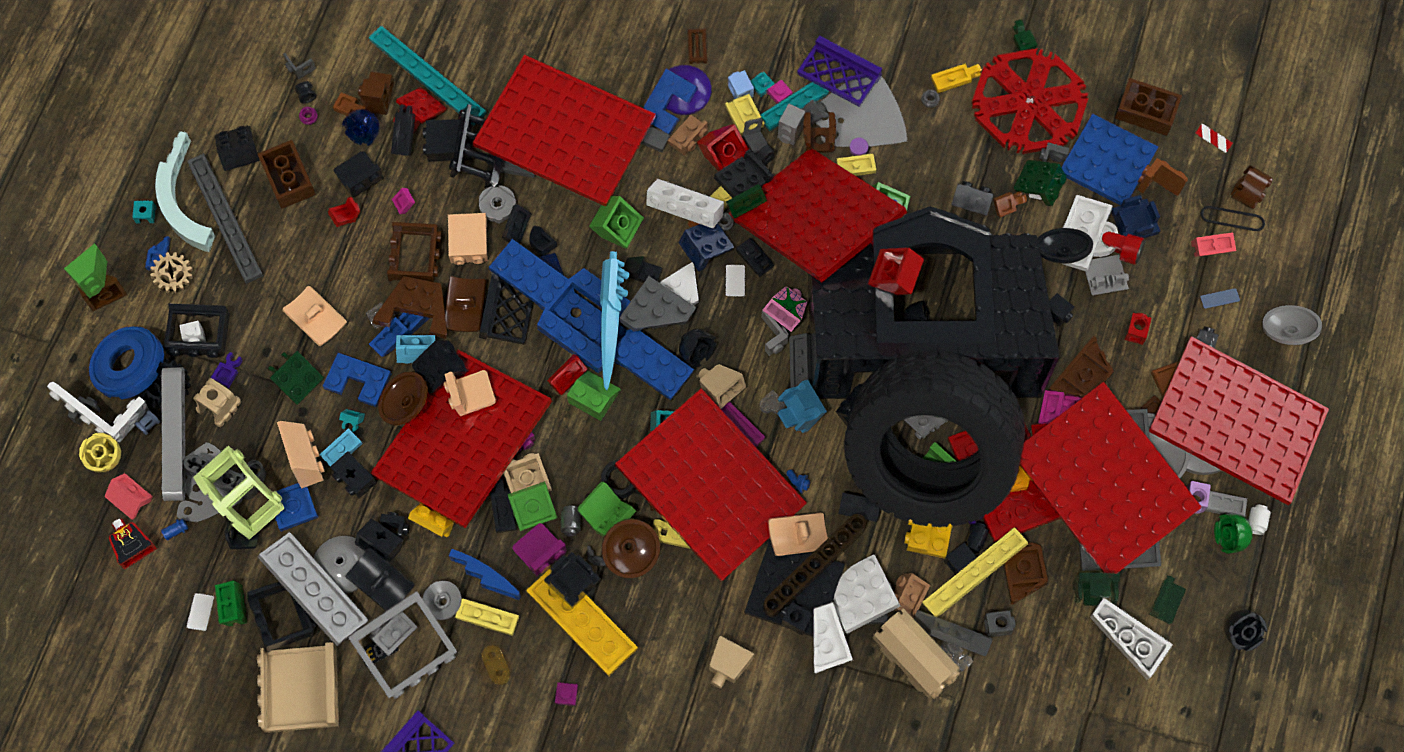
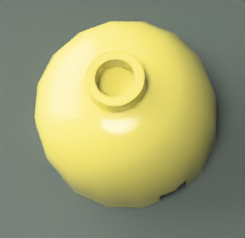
M105 433L92 434L93 436L83 441L79 457L84 466L89 470L98 473L108 472L116 467L121 459L119 443Z

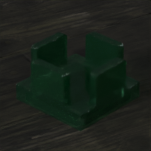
M1079 572L1073 581L1075 603H1080L1083 591L1084 606H1098L1103 598H1109L1110 596L1111 603L1116 604L1119 600L1118 584L1120 582V574Z

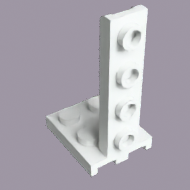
M51 382L47 386L51 391L49 393L50 396L57 401L60 399L66 403L64 406L72 413L77 411L81 415L79 418L87 425L92 423L96 426L95 431L110 435L118 443L135 426L134 423L136 421L139 422L149 410L143 399L140 397L136 400L133 399L127 405L126 412L123 415L119 414L113 422L114 425L111 427L55 382Z

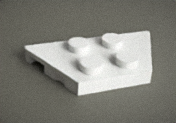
M692 262L659 282L690 304L696 305L699 303L694 264Z

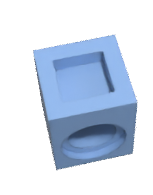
M745 70L735 72L728 77V87L734 99L750 94L751 98L753 97L754 88Z

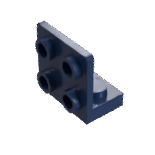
M718 223L714 228L699 224L686 229L678 242L698 272L705 269L709 259L731 251L734 248Z

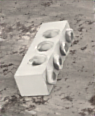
M657 179L647 190L646 205L710 228H714L723 217L724 201Z

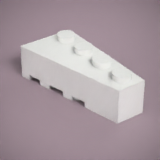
M1105 598L1101 600L1090 616L1146 680L1151 678L1173 645Z

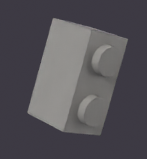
M788 104L779 120L778 139L783 143L795 145L803 130L804 110Z

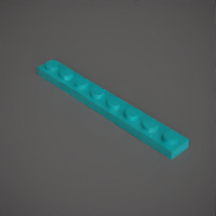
M380 26L369 36L370 42L458 114L461 109L470 104V114L481 118L486 115V110L384 27Z

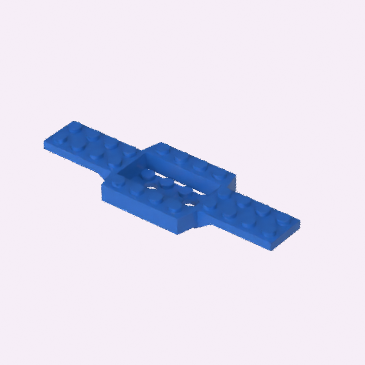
M512 239L489 266V270L531 299L543 310L537 324V329L570 354L577 355L584 364L595 372H601L600 334L602 312L574 292V289H576L602 308L600 304L601 280L585 268L567 279ZM625 297L620 301L621 311H619V318L631 302ZM578 308L582 313L579 317H573L570 314L571 310ZM618 324L614 363L625 367L671 401L693 374L694 369L643 332L632 331L631 329L626 330Z

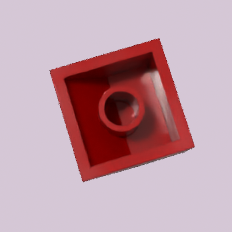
M910 248L880 249L868 285L896 295L912 294L924 259Z

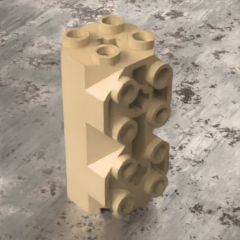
M904 608L900 613L897 612L881 627L883 631L881 633L877 631L874 634L873 639L880 646L882 653L891 662H895L908 676L909 682L928 698L932 696L935 699L942 693L945 688L944 685L946 683L948 686L952 684L960 674L958 672L960 668Z

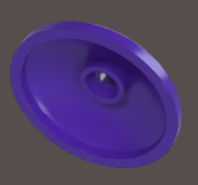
M679 65L670 68L671 72L697 86L698 89L689 103L673 95L666 109L678 115H690L702 110L711 97V83L707 75L700 69L690 65Z

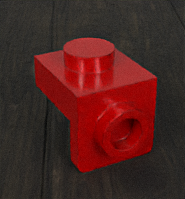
M352 197L347 198L345 204L329 208L328 214L336 227L356 222L360 212L359 205Z

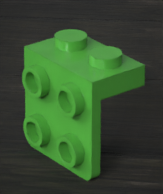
M600 482L578 507V512L596 533L603 537L614 524L630 519L636 512L632 506L622 502L605 482Z

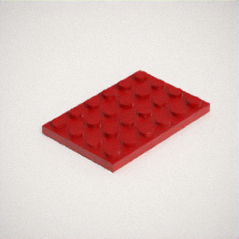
M1024 422V425H1025V439H1024V442H1025L1027 439H1029V438L1031 437V435H1030V433H1029V431H1028V429H1027V427H1026V424H1025V422ZM966 431L952 435L947 439L957 461L967 459L979 451L976 443ZM1029 480L1026 490L1010 492L997 508L983 517L994 543L1014 527L1021 534L1061 519L1031 480Z

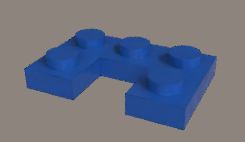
M665 69L643 107L656 114L652 125L667 134H671L679 119L666 112V106L673 95L689 103L698 87L670 70Z
M337 353L323 388L342 395L349 378L364 383L358 400L377 407L381 393L392 373L381 367Z

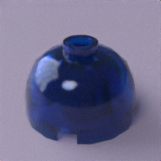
M365 109L352 111L342 122V127L345 125L346 136L358 145H362V143L367 144L366 146L371 145L377 139L380 132V122L377 117Z

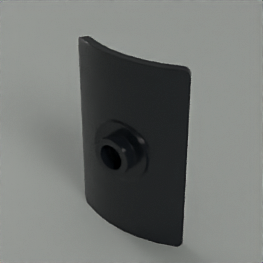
M372 547L367 549L345 575L350 582L385 611L401 602L415 586L409 578Z

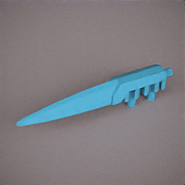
M611 251L609 259L603 261L600 304L602 306V371L604 388L606 390L609 388L615 358L619 311H621L620 301L628 295V290L623 289L620 283H623L624 279H628L629 272L621 268L624 267V262L617 260V252Z

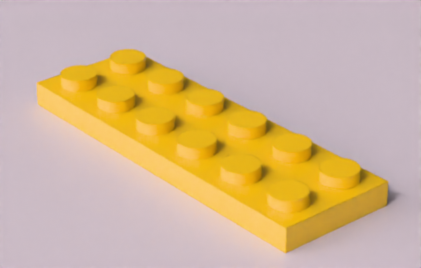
M549 569L526 590L527 593L610 676L638 647L587 595L574 608L570 607L544 582V579L551 573Z

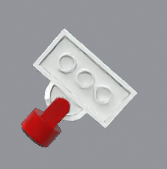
M1076 195L1063 228L1078 229L1087 233L1093 240V250L1086 258L1064 265L1087 272L1093 256L1103 257L1112 252L1120 254V261L1136 265L1142 256L1145 240L1142 237L1129 233L1127 237L1118 234L1117 227L1113 223L1107 222L1112 211V205Z

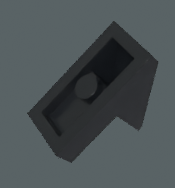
M644 256L628 257L623 267L626 272H629L628 278L642 283L646 281L648 276L658 282L662 273L661 267L646 263Z

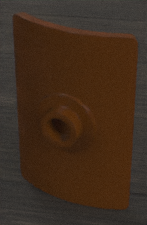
M449 278L445 307L447 330L457 332L480 331L486 288L485 279Z

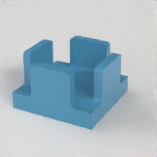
M808 380L802 381L796 387L786 389L778 398L779 402L784 401L787 408L779 410L777 413L786 428L796 426L795 430H801L802 433L808 432L827 412Z

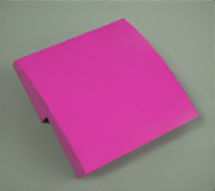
M1045 390L1038 423L1051 422L1079 401L1081 397L1065 396L1064 392Z

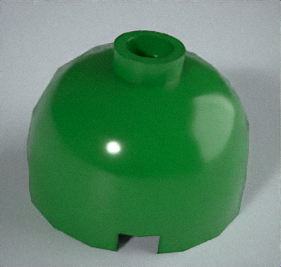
M1238 514L1220 515L1219 522H1216L1214 526L1216 543H1221L1223 548L1221 550L1227 554L1245 550L1250 545L1253 536V530L1249 521Z

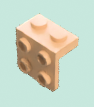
M485 370L460 379H456L452 371L444 374L446 378L444 386L447 393L450 392L451 398H448L449 404L452 409H456L459 416L495 404L496 399L488 373Z

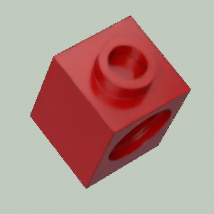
M1133 313L1129 319L1124 340L1143 345L1147 338L1152 318L1147 317L1143 313ZM1134 325L1141 326L1142 330L1135 328Z

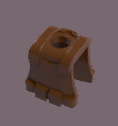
M829 112V128H811V113H805L803 135L806 151L811 150V148L819 153H829L835 150L837 124L834 112ZM818 136H823L826 141L823 144H817L815 139Z

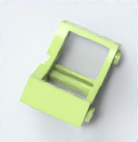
M227 446L193 478L203 494H208V497L213 501L212 505L223 517L226 515L233 522L232 526L248 539H251L285 508L281 502L282 497L276 491L272 492L260 481L244 461L245 456L242 452ZM236 463L247 477L223 498L213 483ZM256 486L269 501L246 520L231 506Z

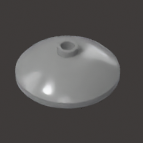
M1286 305L1276 307L1267 312L1263 318L1262 327L1266 335L1278 343L1302 345L1311 342L1320 335L1322 321L1310 309Z
M338 536L323 543L315 553L314 560L345 594H348L359 588L350 582L345 575L362 557L365 551L355 545L356 538ZM343 559V563L337 564V560Z

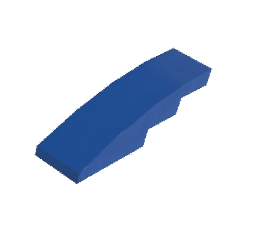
M403 312L398 319L395 317L391 321L390 327H385L369 345L383 358L396 348L397 335H412L430 318Z
M451 549L449 554L450 560L465 565L467 575L482 579L480 582L482 588L520 600L519 591L499 573L477 559Z

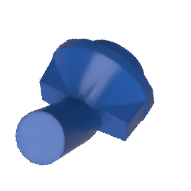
M792 469L786 472L790 481L796 486V490L802 494L804 490L808 491L810 485L808 475H799L797 477Z

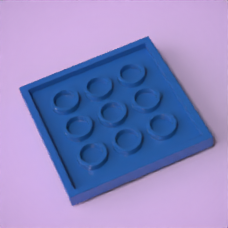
M1092 114L1065 160L1062 169L1071 181L1121 206L1124 199L1131 197L1139 183L1138 180L1143 170L1151 162L1158 146Z

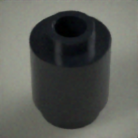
M975 522V524H971L964 541L974 553H979L980 549H983L989 533L986 529L987 526L982 523Z

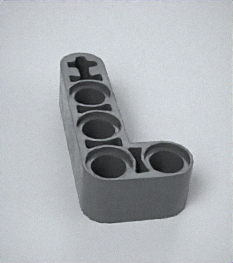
M192 454L185 458L184 467L194 477L211 461ZM256 460L248 462L247 465L252 471L257 468L260 469L259 473L255 475L263 483L266 471L262 464ZM229 469L213 484L215 487L230 493L247 476L243 472L239 474ZM228 478H233L230 484H225ZM254 486L241 498L250 500L256 496L259 489Z

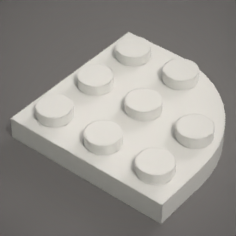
M874 554L854 564L844 572L834 595L835 610L847 634L900 607Z

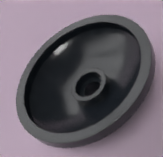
M1052 229L1037 238L1041 257L1053 263L1069 264L1078 262L1086 258L1093 250L1092 238L1087 233L1078 229Z

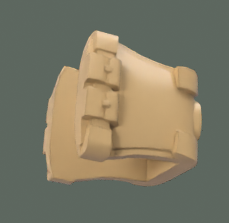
M212 378L208 379L206 385L193 398L197 404L196 411L200 415L206 409L212 411L215 425L218 427H222L225 422H228L232 417L231 414L234 415L238 410L237 407L241 404L238 396H235L230 390Z

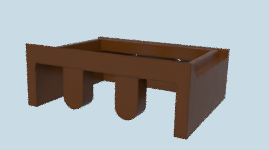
M392 222L393 238L390 241V268L387 270L389 282L401 280L403 276L434 282V277H438L436 260L440 258V248H437L438 242L441 243V231H438L437 224ZM402 234L431 236L428 272L398 271Z

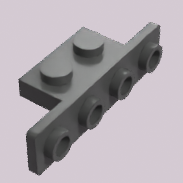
M916 611L914 620L928 635L977 654L987 655L992 638L925 612Z

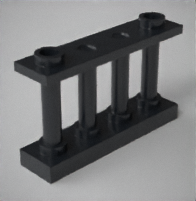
M468 104L458 114L460 122L454 156L449 165V170H451L450 177L454 178L462 171L483 178L485 181L484 188L495 187L498 184L502 159L490 153L488 155L464 147L466 138L474 140L477 136V133L467 130L468 123L472 122L483 126L486 121L484 118L470 114L471 105ZM463 154L485 161L488 164V169L483 171L461 164Z

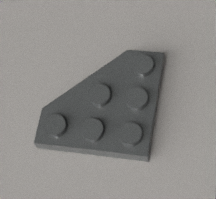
M648 276L620 316L619 322L632 331H640L645 328H662L674 324L684 325L696 307Z

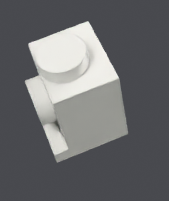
M199 321L179 325L184 342H206L204 329Z

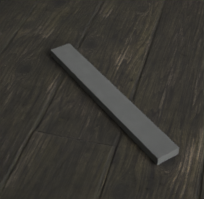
M203 153L188 160L187 162L245 283L247 284L262 277L263 274L205 154Z

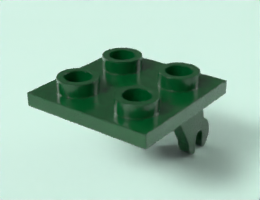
M298 351L292 356L283 352L281 356L286 359V362L278 370L272 366H269L267 369L273 374L270 379L298 405L324 377Z

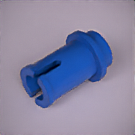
M183 518L180 520L176 519L175 523L161 529L164 538L169 540L181 532L185 533L188 525Z

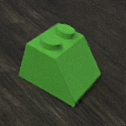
M612 196L606 207L600 206L589 227L601 238L627 248L644 217L620 196Z
M95 243L64 268L74 283L89 299L99 294L105 286L107 260Z
M587 371L576 380L567 394L569 404L601 421L621 389L610 383L608 390H606L603 379Z

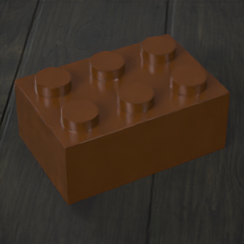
M1129 78L1115 119L1167 136L1175 119L1182 95Z
M292 140L258 153V157L281 209L316 195Z

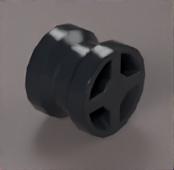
M304 81L295 86V92L299 95L298 98L302 104L310 103L317 97L316 92L312 90L313 85L310 81Z

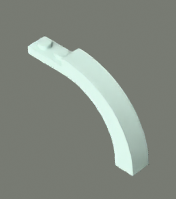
M180 131L178 137L173 141V149L167 156V163H159L156 175V196L164 217L175 233L190 245L209 252L215 238L214 232L211 228L197 224L185 216L179 209L176 201V179L191 143L188 134Z

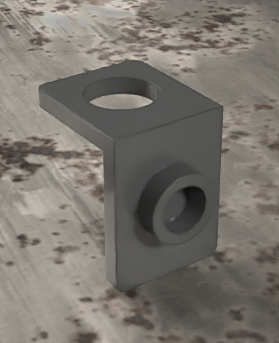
M283 53L286 62L285 67L289 73L293 72L298 80L316 69L312 59L295 67L286 53ZM310 65V67L307 70L302 71L303 68Z
M762 118L746 121L744 125L743 137L754 153L768 145L761 133ZM752 124H757L754 129H749Z

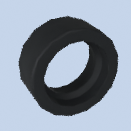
M614 460L603 468L601 482H605L619 499L631 496L636 488L631 483L623 490H616L610 486L608 482L609 474L613 470L618 469L615 463L619 460Z

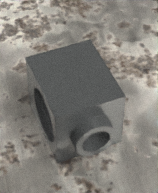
M1010 611L986 613L984 616L987 637L1011 635L1013 628L1016 627L1015 618L1011 616ZM1002 620L1005 623V627L999 628L995 621Z

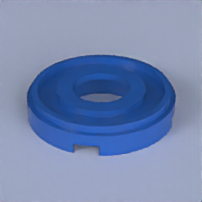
M125 327L112 332L98 344L92 354L89 364V375L92 384L108 398L119 397L120 399H127L138 395L147 389L157 378L158 373L156 370L159 363L164 361L163 346L157 337L142 327ZM134 349L135 356L132 363L122 371H114L113 365L116 359L123 352Z

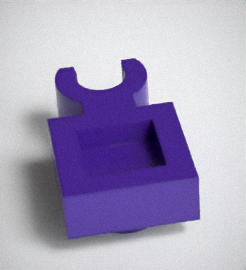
M231 352L226 357V364L220 362L211 376L212 379L228 389L238 374L235 367L240 366L242 363L241 357H238L236 361H231L234 357Z

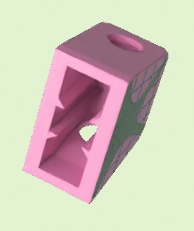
M784 287L772 297L763 311L792 332L801 321L807 302L801 297L800 290H791L789 287Z

